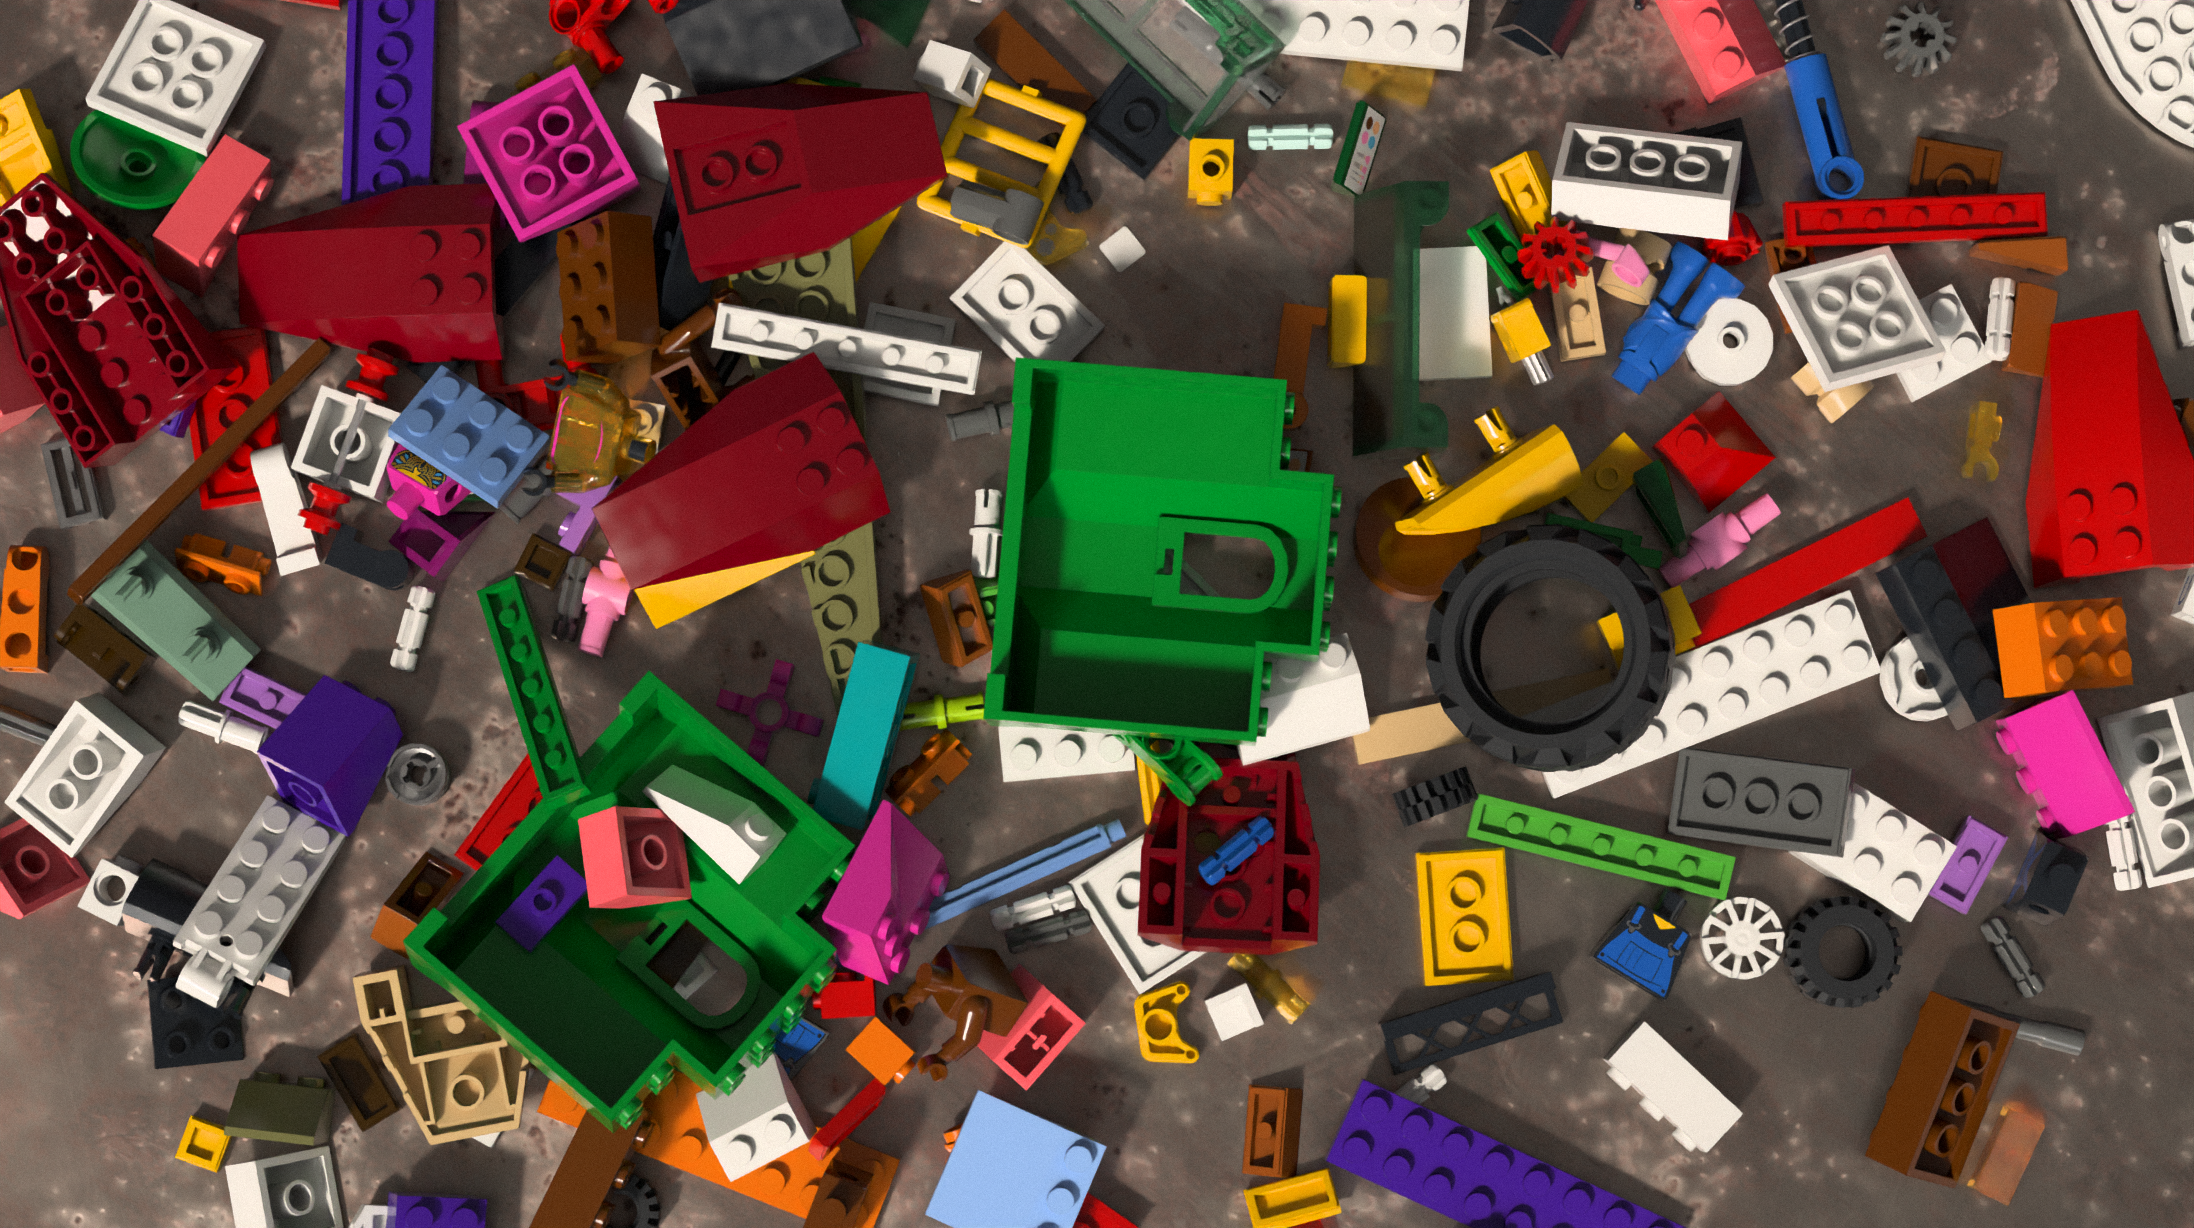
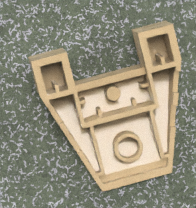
M404 964L362 972L352 978L361 1023L380 1051L385 1066L389 1072L391 1071L402 1090V1096L430 1145L520 1128L530 1061L458 999L413 1008Z

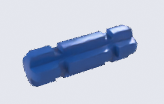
M1257 816L1248 824L1246 831L1241 829L1216 850L1214 857L1210 855L1199 864L1198 872L1209 885H1215L1225 877L1226 870L1231 872L1257 850L1258 844L1263 845L1273 837L1275 829L1264 816Z

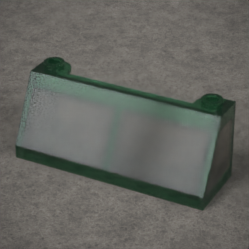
M1402 181L1356 195L1353 198V275L1365 276L1367 279L1366 360L1362 364L1352 366V459H1416L1417 456L1428 451L1431 460H1439L1448 448V419L1446 414L1435 404L1419 402L1420 234L1425 226L1437 224L1445 217L1449 208V181Z

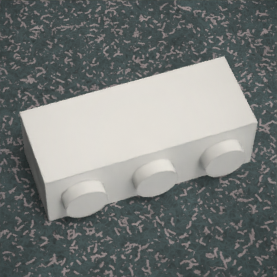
M1639 1020L1603 1058L1611 1066L1606 1072L1608 1076L1625 1091L1632 1086L1644 1098L1639 1102L1640 1106L1655 1120L1659 1121L1664 1116L1676 1127L1671 1133L1672 1136L1690 1152L1697 1147L1700 1151L1707 1153L1743 1114L1645 1021Z

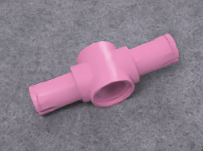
M1767 493L1751 502L1736 514L1729 512L1727 515H1724L1722 512L1690 534L1692 539L1687 542L1689 545L1687 547V556L1681 559L1674 556L1657 570L1670 588L1678 586L1704 568L1708 571L1713 567L1716 571L1748 548L1746 544L1751 541L1750 536L1780 515L1781 512Z
M610 546L605 559L600 560L599 566H592L585 584L582 603L587 604L585 611L588 614L577 649L582 653L600 658L603 657L613 622L619 620L620 614H627L634 595V589H630Z

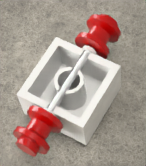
M372 348L368 349L367 355L357 353L355 360L362 366L358 379L347 380L345 387L358 392L356 397L321 385L291 469L299 474L324 482L323 485H325L322 486L309 482L307 489L314 495L310 508L299 509L297 516L305 519L304 528L328 536L331 528L340 531L342 524L335 518L338 507L341 504H350L352 497L336 490L341 491V489L383 503L390 485L386 468L387 463L399 443L388 437V429L401 413L379 406L373 402L374 399L387 402L390 395L383 389L387 376L397 375L399 372V368L392 365L393 356Z

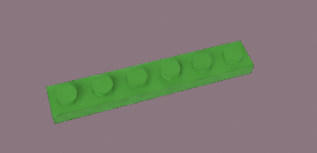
M1477 793L1479 799L1473 803L1465 837L1719 900H1726L1736 857Z

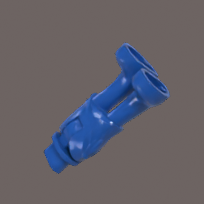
M1679 241L1676 242L1670 252L1673 268L1656 299L1651 300L1645 313L1629 326L1626 335L1623 337V350L1618 355V358L1622 361L1611 375L1615 380L1638 395L1643 392L1650 380L1656 382L1659 378L1658 376H1662L1676 363L1689 342L1699 332L1696 327L1708 310L1720 298L1736 299L1746 287L1728 271L1712 262L1699 286L1676 319L1671 313L1692 281L1709 264V260L1705 256Z

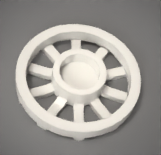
M1733 897L1721 901L1706 915L1701 926L1700 944L1707 962L1718 973L1732 979L1747 980L1762 976L1776 964L1783 950L1785 934L1778 916L1768 905L1756 898ZM1739 903L1747 904L1743 920L1738 919L1733 905ZM1755 906L1761 909L1765 915L1753 924L1750 921ZM1725 908L1732 921L1729 925L1715 917ZM1771 920L1775 932L1760 933L1758 929ZM1711 924L1724 930L1722 937L1708 938ZM1776 939L1774 951L1772 952L1760 945V941ZM1724 943L1726 949L1717 957H1714L1709 944ZM1756 950L1770 958L1762 967H1759L1753 954ZM1731 953L1735 955L1732 971L1719 964ZM1742 956H1747L1753 971L1747 973L1739 972Z

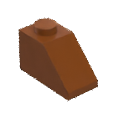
M426 851L383 904L370 938L408 960L409 956L403 940L433 907L440 912L446 906L464 873Z

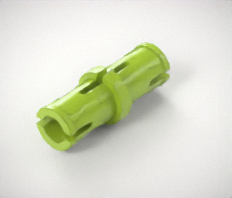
M983 692L943 698V694L934 695V700L907 703L904 715L915 714V717L903 719L899 732L938 725V729H945L949 723L984 720V708L966 709V706L984 704Z

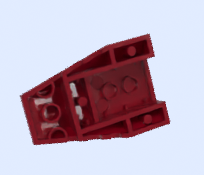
M488 183L408 186L237 235L240 324L312 340L320 338L326 343L368 352L369 348L389 354L394 358L416 363L504 360L503 316L496 314L494 228H500V205Z
M814 351L732 390L717 405L690 425L686 431L659 451L649 462L635 471L591 508L631 590L810 552L890 513L877 466L840 389Z
M1191 741L1216 762L1223 776L1218 781H1210L1195 796L1196 802L1191 806H1187L1178 799L1166 783L1162 781L1141 847L1137 936L1180 951L1272 955L1316 945L1318 943L1320 854L1312 829V819L1308 803H1306L1301 781L1302 776L1295 752L1243 766L1236 745ZM1257 816H1264L1275 829L1273 837L1263 845L1258 844L1257 850L1231 872L1226 870L1225 877L1215 885H1209L1204 881L1198 872L1199 864L1210 855L1214 857L1216 850L1241 829L1246 831L1248 824Z

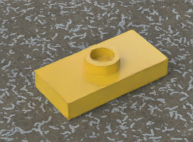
M1623 432L1581 472L1584 484L1566 494L1563 498L1586 521L1594 522L1633 484V473L1653 461Z

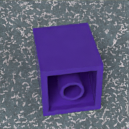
M324 675L256 752L284 803L349 837L355 830L403 733L395 718L397 713L387 701L379 697L373 700L363 695L352 683L345 680L340 683Z

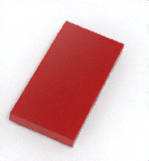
M246 326L209 332L238 368L197 399L189 422L194 461L274 383L266 329ZM279 409L199 487L203 511L263 502L253 473L250 453L251 451L283 442Z

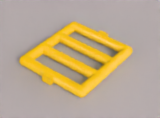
M988 77L975 108L959 104L944 137L941 150L947 173L1006 192L1007 189L1019 190L1040 199L1044 203L1028 245L1014 243L994 234L991 229L954 218L950 214L951 201L938 197L944 180L918 195L917 205L925 211L961 224L960 228L963 231L979 237L982 232L1021 248L1030 247L1085 127V114L1042 98L1043 94L1037 89L1023 85L1021 90ZM982 95L990 96L1066 125L1056 148L973 118ZM965 133L1047 164V169L1038 188L955 157Z

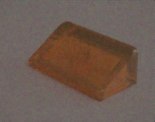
M2003 1106L1967 1187L2009 1206L2045 1125L2010 1107Z

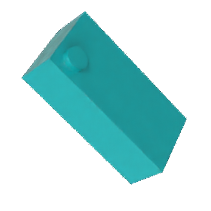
M870 639L858 642L821 779L816 777L813 779L807 800L808 804L814 805L813 810L825 820L859 830H865L872 822L879 808L920 653Z

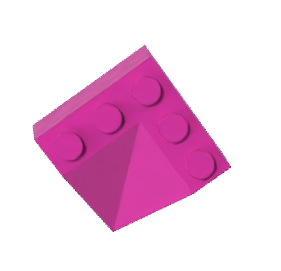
M885 800L880 804L822 918L832 943L837 948V955L842 966L890 985L895 973L900 974L905 969L910 957V949L908 948L915 934L921 935L925 930L930 917L928 909L935 896L940 897L944 893L950 874L943 854L892 803Z

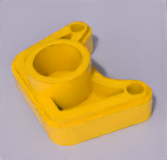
M1178 981L1139 995L1134 1002L1140 1051L1142 1056L1148 1061L1194 1063L1199 1058L1198 1049L1184 1041L1179 1032L1177 1008L1190 993L1189 985L1186 982Z

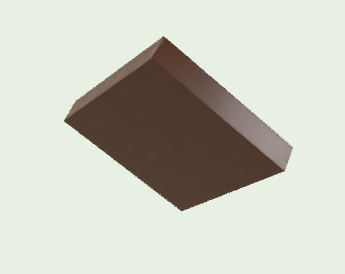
M1917 136L1914 139L1905 197L1997 194L2004 151Z

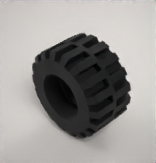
M1852 896L1819 899L1812 902L1811 906L1800 910L1797 913L1799 917L1796 921H1791L1787 928L1790 933L1788 939H1784L1783 948H1786L1787 956L1783 958L1784 967H1789L1791 975L1788 977L1793 985H1798L1801 988L1800 993L1824 1006L1855 1008L1863 1006L1866 1002H1874L1880 998L1879 994L1882 991L1890 989L1893 985V982L1890 981L1892 976L1899 974L1901 965L1897 964L1898 956H1903L1902 946H1897L1896 938L1900 937L1897 927H1891L1888 922L1891 918L1886 912H1880L1876 909L1877 905L1870 901H1863L1859 897ZM1839 925L1853 928L1860 935L1865 946V958L1861 968L1852 977L1844 979L1835 978L1828 974L1819 959V945L1823 935L1830 928Z

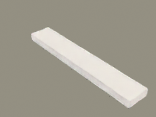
M724 303L718 304L711 348L792 362L814 351L826 369L974 395L982 353L980 350Z

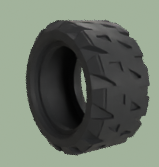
M1560 524L1528 525L1526 529L1506 531L1476 547L1478 550L1459 561L1440 587L1442 593L1433 603L1430 610L1425 640L1428 641L1426 665L1432 689L1438 695L1444 713L1464 736L1481 749L1521 768L1541 772H1573L1599 765L1616 753L1621 754L1644 735L1653 718L1659 715L1671 689L1673 666L1676 664L1674 630L1669 618L1668 608L1655 584L1629 554H1626L1610 540L1581 528L1577 530ZM1549 578L1579 581L1605 595L1612 603L1620 619L1624 637V652L1616 680L1607 694L1597 704L1573 718L1556 722H1537L1509 713L1499 704L1488 688L1481 666V641L1490 616L1509 594L1528 583Z

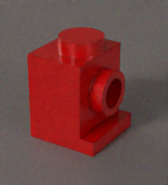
M856 972L836 973L819 994L816 991L813 992V1010H821L822 1019L876 1016V980L864 975V980H857Z

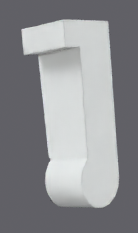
M2194 218L2160 224L2158 230L2159 245L2165 259V270L2179 330L2176 332L2179 349L2194 347Z
M282 442L251 451L252 469L260 490L276 549V561L280 575L320 565L324 560V555L317 533L304 528L305 519L297 516L299 509L308 508L298 474L295 470L291 469L292 460L285 443Z

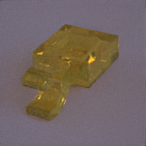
M1979 401L1970 407L1965 450L1968 451L1966 460L1962 465L1963 478L1969 479L1972 477L1975 463L1985 465L1987 469L1986 481L1992 482L1998 475V463L1989 452L1992 442L1999 440L2002 427V417L1996 415L1997 403Z

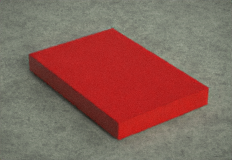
M529 754L526 755L454 854L476 871L543 799Z

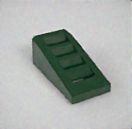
M1660 458L1633 473V493L1675 557L1681 559L1687 556V534L1666 464Z

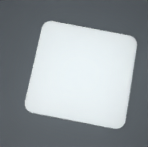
M1126 226L1122 227L1099 246L1118 272L1125 270L1146 253L1143 246Z

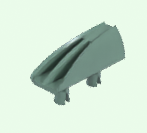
M148 540L91 595V597L212 701L221 694L261 651L237 625Z

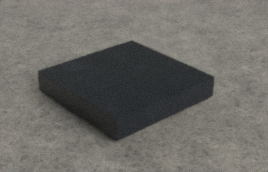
M1130 59L1085 115L1086 124L1081 134L1145 183L1195 121L1199 113Z

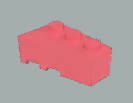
M226 134L222 137L153 233L156 270L160 275L197 296L203 297L236 241L237 235L243 231L258 201L262 202L271 191L274 179L271 178V160Z

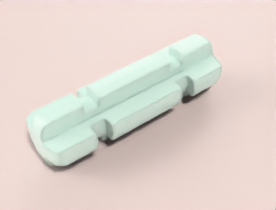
M1328 123L1314 124V127H1308V124H1273L1272 128H1266V125H1251L1247 131V142L1251 150H1266L1267 146H1272L1273 150L1308 149V145H1314V149H1329L1333 144V128Z

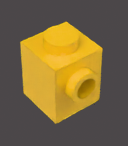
M1190 138L1188 198H1197V204L1204 206L1222 205L1223 199H1231L1233 192L1234 139Z

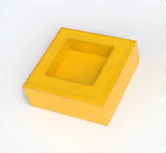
M190 1115L175 1158L216 1173L220 1172L233 1136L224 1135L225 1126L196 1115Z

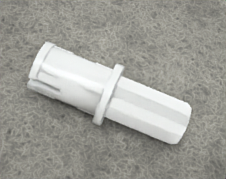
M978 489L975 492L974 528L969 529V534L973 536L971 570L973 576L978 578H992L997 574L999 538H1002L1003 530H1000L1002 498L1004 492L989 489V493H986L985 489Z
M188 700L183 704L179 712L178 722L180 725L215 737V742L219 744L224 740L257 754L256 751L267 740L269 728L234 717L233 711L228 709L223 713Z

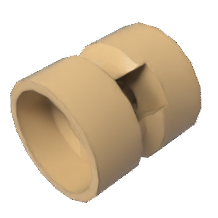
M1619 228L1613 243L1624 246L1630 244L1644 260L1650 274L1640 287H1634L1616 276L1612 270V265L1615 261L1608 260L1605 262L1597 286L1603 291L1625 301L1649 305L1659 282L1654 274L1664 269L1672 246L1664 239L1643 230Z
M1809 362L1791 377L1793 382L1806 396L1815 394L1819 396L1816 404L1819 407L1818 410L1831 424L1875 387L1868 380L1824 392Z

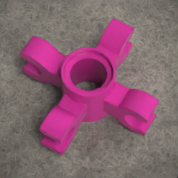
M779 659L775 661L767 692L750 698L720 689L716 702L717 707L749 716L751 723L755 726V730L747 754L762 767L765 765L773 734L779 733L785 728H790L819 737L824 723L823 719L791 710L784 698L795 665ZM767 701L778 702L782 709L780 720L773 725L762 724L758 717L760 706Z

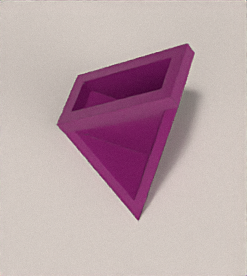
M416 509L407 520L401 523L388 542L426 572L444 582L495 512L449 511L445 515L438 516L431 511Z

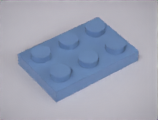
M443 365L437 369L388 429V437L497 509L525 476L522 473L523 470L532 467L550 445L551 437Z

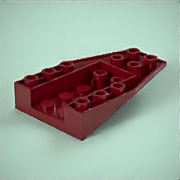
M787 83L653 101L690 266L699 283L829 251L948 177L927 92Z
M40 173L0 207V297L19 362L84 468L115 465L238 368L149 261L49 174Z

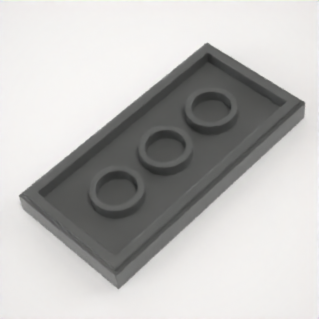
M1689 747L1679 750L1667 834L1843 858L1856 769Z

